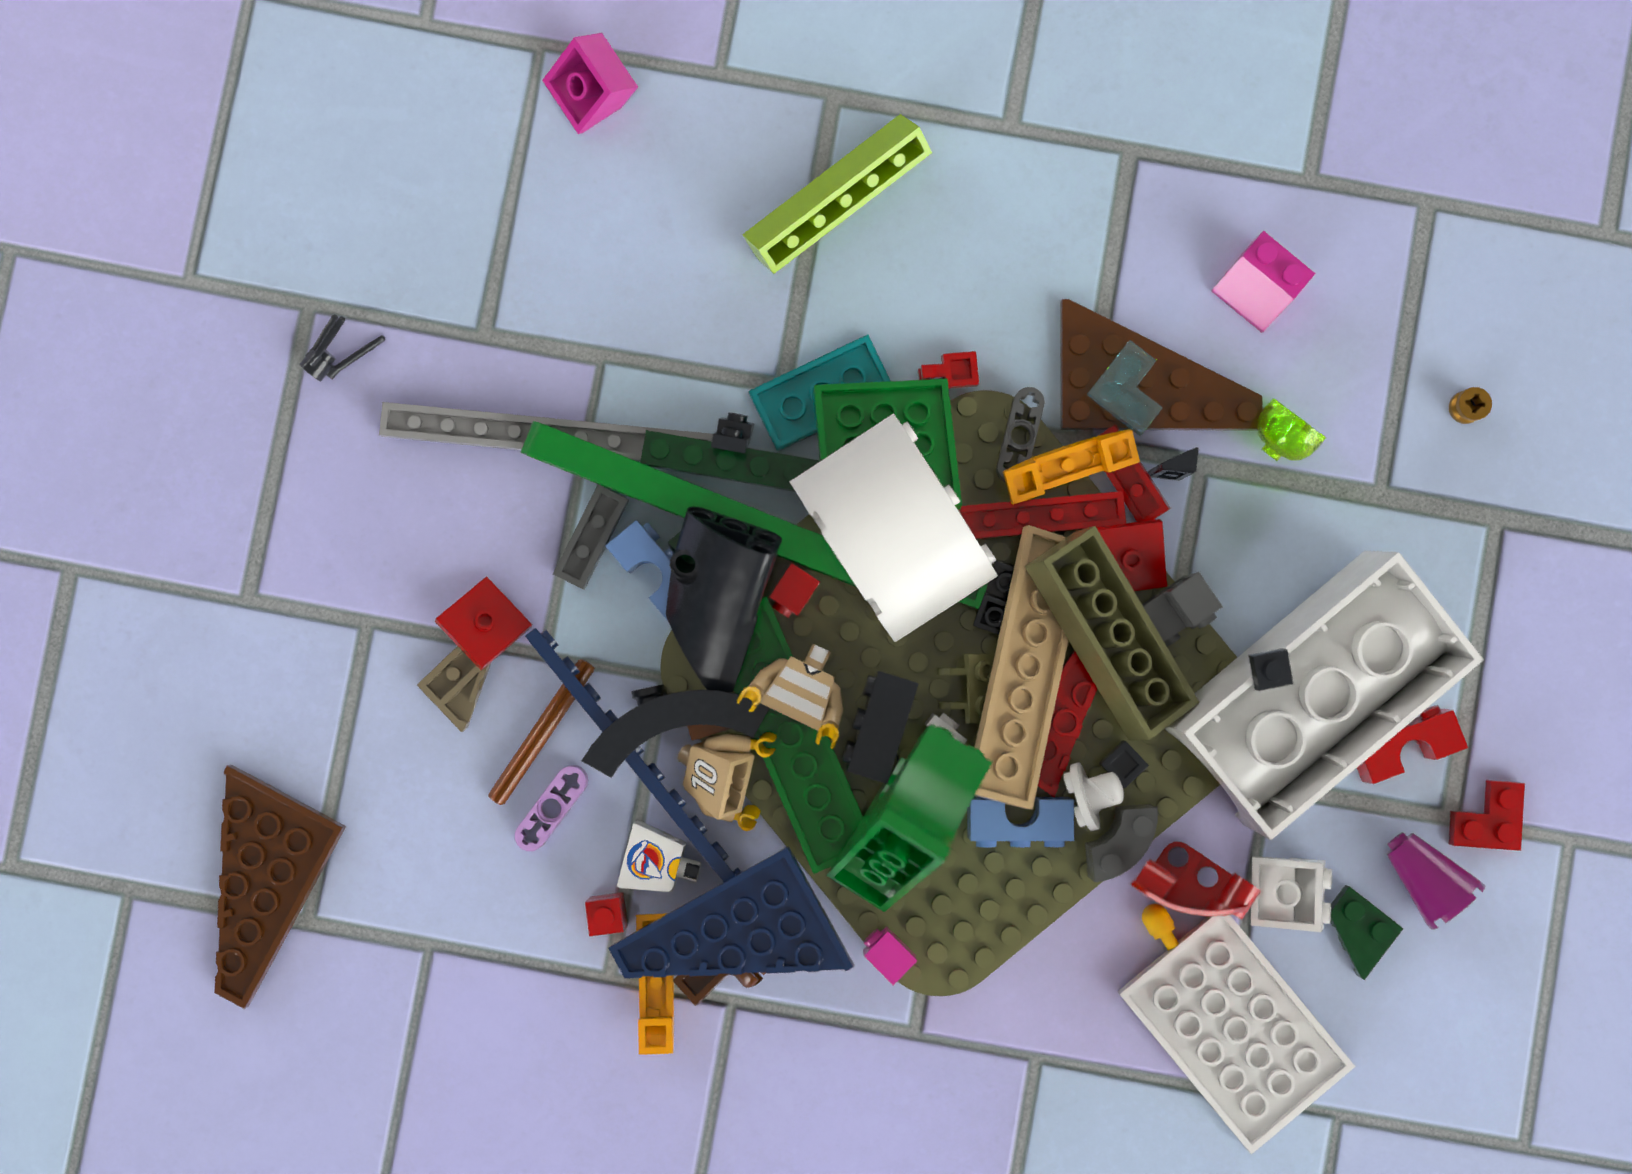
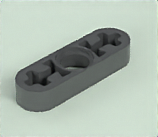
M1025 387L1018 391L1012 402L996 465L997 475L1003 482H1005L1003 471L1006 470V468H1003V464H1008L1013 455V452H1006L1007 447L1017 452L1026 451L1025 457L1021 454L1018 455L1016 464L1028 460L1032 456L1045 404L1043 394L1034 387ZM1027 395L1033 396L1032 402L1037 404V407L1030 409L1027 419H1034L1033 424L1027 420L1014 419L1015 415L1020 418L1023 415L1025 407L1024 404L1019 402L1020 399L1024 400ZM1018 426L1026 428L1030 435L1029 441L1024 445L1014 443L1011 439L1013 428Z

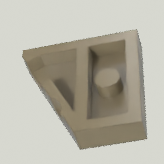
M457 646L417 686L460 732H464L470 723L491 663L483 670H480Z

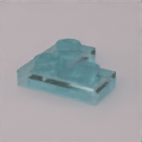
M1129 340L1090 389L1087 396L1137 435H1142L1163 407L1136 386L1157 360Z

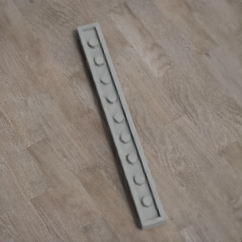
M382 402L379 435L388 438L521 450L533 421H537L637 462L641 460L646 430L712 441L713 434L389 402Z

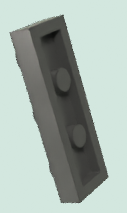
M598 484L553 575L585 590L606 548L605 545L608 544L629 499Z

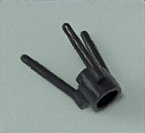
M332 315L313 347L305 355L306 357L300 363V366L318 381H322L326 375L333 380L341 370L384 342L385 336H379L334 366L332 363L336 358L326 349L344 324L345 317L340 316L338 318L337 315Z

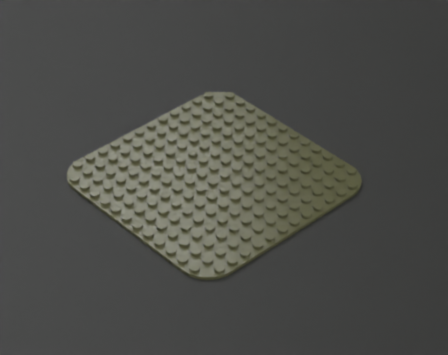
M981 390L965 393L950 400L962 506L1011 501L1006 483L1000 480L996 472V465L1014 399L1009 394ZM1020 400L1019 403L1024 404V412L1021 418L1015 415L1014 419L1027 420L1033 424L1034 419H1027L1031 408ZM1040 420L1031 458L1063 447L1042 420ZM1018 426L1012 429L1011 439L1014 443L1024 445L1029 441L1030 435L1026 428ZM1007 447L1006 452H1013V455L1008 464H1003V468L1008 469L1016 465L1018 455L1021 454L1025 457L1026 451L1017 452ZM1086 476L1047 489L1044 495L1032 499L1101 493V491ZM810 514L796 524L823 535ZM1079 530L1052 533L1068 537ZM1021 535L976 539L980 546L984 544L988 546L995 559L1015 565ZM777 556L762 597L768 598L771 607L775 601L769 597L791 563L820 581L816 591L798 617L792 613L787 618L775 609L773 611L794 658L804 662L812 644L831 652L823 671L835 677L834 682L841 688L843 713L838 729L839 737L833 749L863 816L883 783L847 772V763L842 762V756L847 741L854 742L857 729L852 727L858 708H865L868 696L862 695L868 675L875 676L876 670L919 683L897 752L899 759L901 757L907 759L920 735L928 727L925 725V722L932 713L939 718L943 713L959 725L955 731L967 739L964 745L975 747L980 723H965V709H938V702H967V675H938V668H965V654H995L999 635L973 626L978 609L957 602L897 642H894L877 618L869 602L865 600L857 587ZM1166 571L1168 587L1175 581ZM1166 587L1134 592L1142 604ZM1210 624L1200 629L1199 627L1194 629L1190 627L1184 628L1178 632L1181 638L1167 647L1194 693L1237 658ZM671 630L662 650L660 665L661 679L665 686L666 694L688 690H707L694 672ZM1068 641L1064 663L1074 651L1070 641ZM1097 688L1092 704L1084 718L1079 737L1076 739L1070 754L1066 770L1063 772L1059 782V788L1055 797H1070L1074 799V807L1078 806L1075 793H1069L1067 790L1064 773L1070 772V765L1078 762L1084 768L1088 778L1107 773L1099 762L1122 740L1127 741L1149 765L1135 780L1123 789L1124 799L1121 804L1100 810V829L1090 831L1087 825L1080 827L1074 813V841H1065V847H1045L1044 841H1031V847H1011L1010 841H996V847H976V841H970L967 838L966 811L946 860L885 912L826 876L831 867L813 874L764 759L755 750L751 749L750 753L754 754L755 757L745 796L752 805L760 809L761 816L786 847L789 846L794 857L863 942L875 929L878 928L882 931L887 926L916 955L917 962L898 980L900 984L923 995L951 996L965 992L978 985L1103 882H1094L1088 877L1085 843L1099 839L1109 830L1114 821L1115 806L1151 804L1158 807V820L1153 837L1154 840L1215 790L1220 783L1183 743L1168 733L1166 729L1150 740L1129 741ZM729 729L726 731H722L713 735L700 738V740L704 742L708 737L715 735L746 734L733 729ZM1037 786L1035 797H1052ZM1035 800L1033 810L1005 804V814L1011 823H1025L1034 814Z

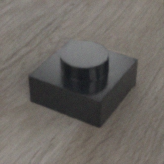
M1281 648L1248 655L1254 690L1263 691L1293 684L1287 649Z
M1122 740L1099 762L1107 773L1114 772L1118 776L1123 789L1149 766L1125 740Z

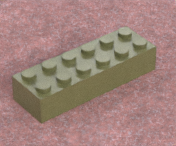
M1096 526L1074 532L1025 565L1029 575L1129 741L1150 740L1200 703Z

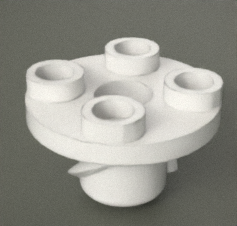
M1079 762L1071 764L1070 772L1064 773L1067 790L1069 793H1075L1078 806L1074 807V813L1079 826L1087 825L1090 831L1100 829V810L1123 802L1124 791L1120 779L1114 772L1088 778Z

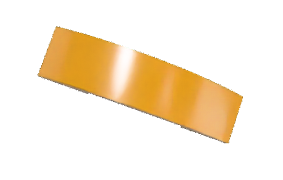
M1128 429L1089 438L1048 451L1003 471L1011 503L1014 505L1044 495L1047 489L1101 471L1109 473L1139 463L1140 459L1133 431Z
M668 913L637 914L636 931ZM674 975L666 977L643 976L639 978V1055L674 1053V982L672 981Z

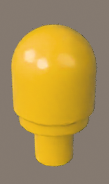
M1155 903L1146 906L1142 912V922L1149 934L1155 940L1160 938L1167 950L1178 946L1179 942L1172 932L1175 929L1174 921L1166 908Z

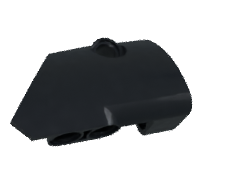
M692 506L687 508L677 545L670 559L671 574L665 615L684 655L707 690L733 692L759 616L757 612L766 584L773 571L782 538L770 530L705 508ZM681 555L691 556L695 564H688L682 559Z

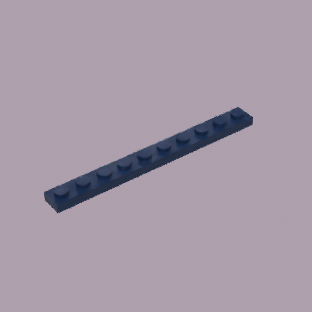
M534 628L525 636L602 732L618 719L611 709L604 713L596 702L601 697L590 683L583 687L575 676L580 671L567 656L562 660L557 655L554 649L559 645L547 630L540 633L537 628ZM641 746L637 747L625 761L720 879L725 882L741 873L738 867L734 871L729 868L725 863L729 855L717 841L712 845L703 835L708 829L696 815L692 818L687 816L682 809L687 803L675 789H672L670 792L666 790L661 783L666 777L653 762L648 766L639 756L644 750Z

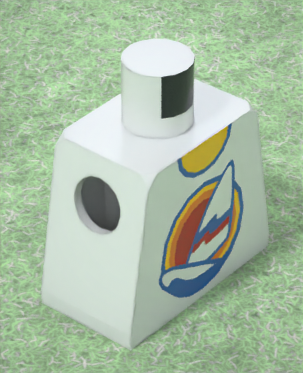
M637 820L632 826L617 887L672 892L677 877L694 882L697 881L701 862L683 857L686 846L685 841Z

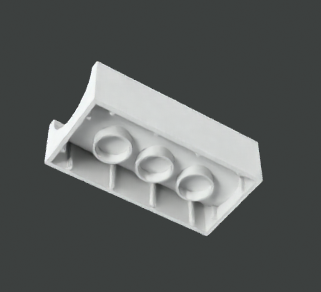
M1363 551L1199 689L1195 695L1200 703L1165 729L1183 743L1216 778L1236 805L1238 812L1235 815L1240 822L1272 840L1484 659L1399 552ZM1281 648L1287 649L1293 684L1263 691L1254 690L1248 655Z

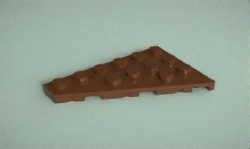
M1062 299L1060 301L1061 430H1107L1115 424L1120 430L1259 431L1263 429L1262 395L1070 299Z
M227 765L224 770V774H226L225 799H222L224 820L221 824L220 851H223L222 875H219L221 896L218 900L217 928L220 929L219 951L216 952L218 972L215 976L214 993L245 1009L252 1002L346 826L234 765Z

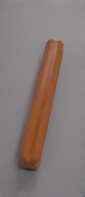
M580 659L575 664L580 671L575 677L584 687L595 668L589 662ZM564 684L561 685L489 792L488 797L499 805L506 803L574 702V696Z

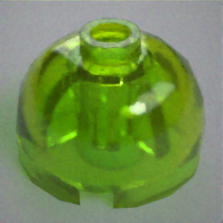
M1274 398L1264 407L1258 417L1257 434L1265 443L1262 450L1276 461L1281 456L1291 461H1300L1308 458L1320 448L1326 439L1323 434Z

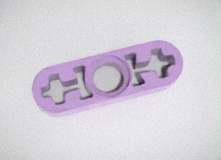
M571 765L559 771L515 831V841L521 849L535 851L546 843L588 785V776L583 768ZM577 773L579 775L577 782L580 786L579 788L574 786L568 790L565 796L571 797V800L567 802L563 795L553 792V789L556 786L561 791L567 784V780L564 778L565 774L572 775ZM553 798L560 803L561 812L557 817L550 818L544 814L542 807L545 800ZM534 814H536L539 820L551 826L549 829L545 825L541 826L536 833L539 841L533 840L527 843L525 841L527 834L524 832V829L530 830L535 827L539 821L533 819Z

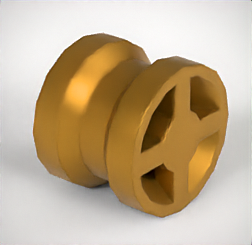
M1471 387L1455 394L1449 402L1451 417L1456 422L1462 424H1469L1485 418L1492 408L1490 394L1480 387Z

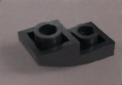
M728 412L727 418H719L717 432L713 433L711 447L745 453L751 440L754 423L747 422L748 416Z
M996 559L997 561L994 562L993 568L998 576L988 582L973 626L999 635L1015 565Z

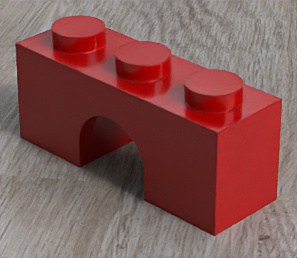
M1439 705L1431 706L1424 710L1420 717L1411 721L1357 767L1362 782L1376 784L1404 773L1405 770L1401 763L1400 754L1403 746L1411 740H1414L1419 745L1424 758L1438 760L1467 749L1468 745L1454 710L1440 709Z

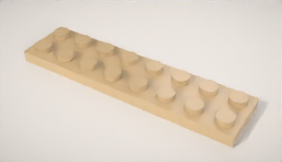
M1028 525L1023 527L975 742V748L979 749L985 758L993 763L975 796L1033 810L1069 640L1025 568V565L1067 537Z

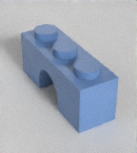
M635 520L605 546L628 573H632L640 565L652 563L659 567L662 573V583L659 589L648 598L667 620L665 614L671 574L670 559L674 553L670 548L665 551L662 550L656 542L660 536L648 522L642 526L639 521Z
M973 797L967 809V838L970 841H976V847H996V841H1010L1011 847H1031V841H1044L1045 847H1065V841H1074V799L1070 797H1035L1033 816L1025 823L1014 824L1009 822L1006 817L1005 803L983 797Z

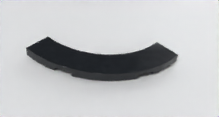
M700 689L666 694L631 709L614 721L590 746L581 761L612 778L619 766L637 747L660 733L690 725H715L742 732L753 738L770 708L759 703L753 712H749L753 705L749 698H742L738 704L737 699L740 694L717 690Z

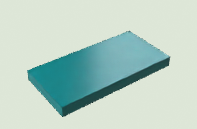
M867 334L751 389L748 393L776 451L779 452L817 434L813 395L814 385L886 382L891 380Z

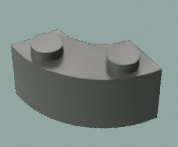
M1151 804L1115 806L1114 821L1109 830L1099 839L1085 843L1087 873L1092 881L1100 882L1113 879L1138 863L1147 852L1155 835L1158 807Z

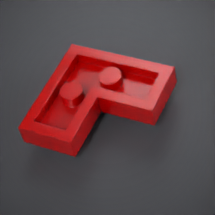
M1486 780L1484 813L1450 811L1449 845L1521 851L1525 783Z

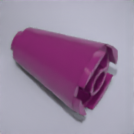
M1402 832L1387 844L1391 849L1387 853L1389 860L1425 923L1431 930L1438 928L1434 923L1441 918L1447 923L1477 899L1472 893L1476 888L1481 892L1485 890V885L1479 879L1414 833L1406 836Z

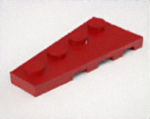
M1075 650L1063 665L1038 787L1053 798L1056 796L1059 782L1070 760V754L1075 741L1079 737L1084 718L1097 691L1095 683Z

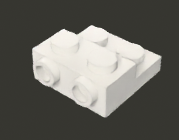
M1252 857V885L1261 890L1251 906V926L1322 932L1324 923L1330 924L1331 903L1324 902L1325 889H1331L1332 869L1325 868V860Z

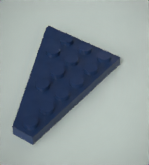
M789 846L608 948L624 978H641L643 976L666 977L671 975H740L766 972V974L795 973L796 971L819 972L820 970L848 971L854 968L855 965Z

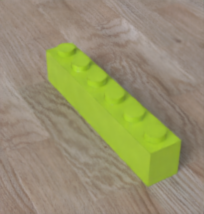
M899 114L742 235L756 258L775 274L932 154L920 127Z

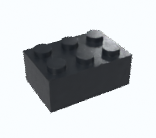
M877 670L875 676L868 675L862 695L868 696L865 708L857 709L852 727L857 729L854 742L847 741L842 756V762L847 763V772L888 784L919 683Z

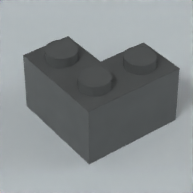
M1199 572L1182 576L1142 603L1167 647L1181 638L1178 632L1184 628L1190 627L1194 629L1199 627L1200 629L1217 618L1215 612L1223 607Z

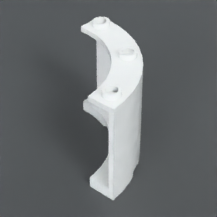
M892 414L791 480L790 483L809 514L816 521L821 529V533L865 600L871 605L879 621L893 641L897 642L998 575L991 565L997 561L986 544L979 545L955 507L960 502L950 485L943 488L914 444L918 437L909 423L905 422L901 425L896 416Z

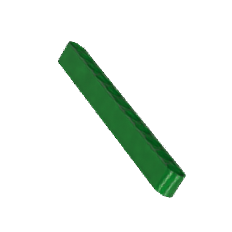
M533 421L521 449L522 454L682 518L685 517L688 507L695 506L770 530L782 538L777 556L857 587L823 535L545 424Z

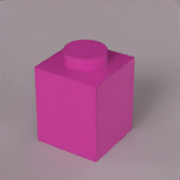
M887 926L882 931L878 928L875 929L863 942L866 946L863 949L864 957L892 985L917 962L916 955Z

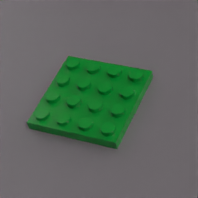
M948 379L814 385L813 395L819 461H822L894 414L901 425L905 422L909 423L918 437L914 444L943 488L950 485L960 501L955 507L957 510L961 509L962 498Z

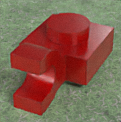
M976 351L942 354V364L921 365V368L918 369L919 380L948 379L949 389L979 385Z

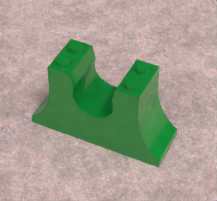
M930 724L920 735L907 759L901 757L895 763L888 784H882L865 815L826 876L883 912L888 910L946 860L952 849V843L959 825L993 762L985 758L979 749L973 746H966L956 740L949 730Z

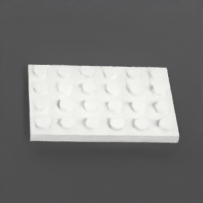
M1231 915L1206 917L1178 940V946L1171 950H1166L1117 992L1252 1155L1356 1066Z

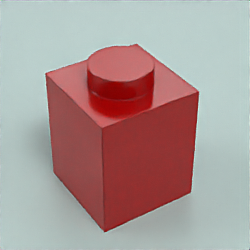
M791 563L769 597L775 601L772 608L787 618L792 613L798 617L816 591L820 581Z
M624 892L591 896L585 902L589 937L625 931L628 926Z

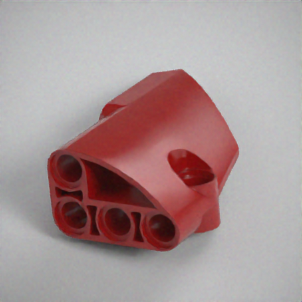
M1183 842L1168 844L1155 862L1149 859L1135 880L1130 884L1161 905L1181 913L1206 917L1233 914L1240 920L1244 918L1261 890L1235 873L1232 875ZM1175 848L1184 849L1188 854V861L1182 867H1175L1168 860L1169 853ZM1206 867L1216 871L1218 880L1214 886L1205 887L1198 882L1197 875L1201 869Z

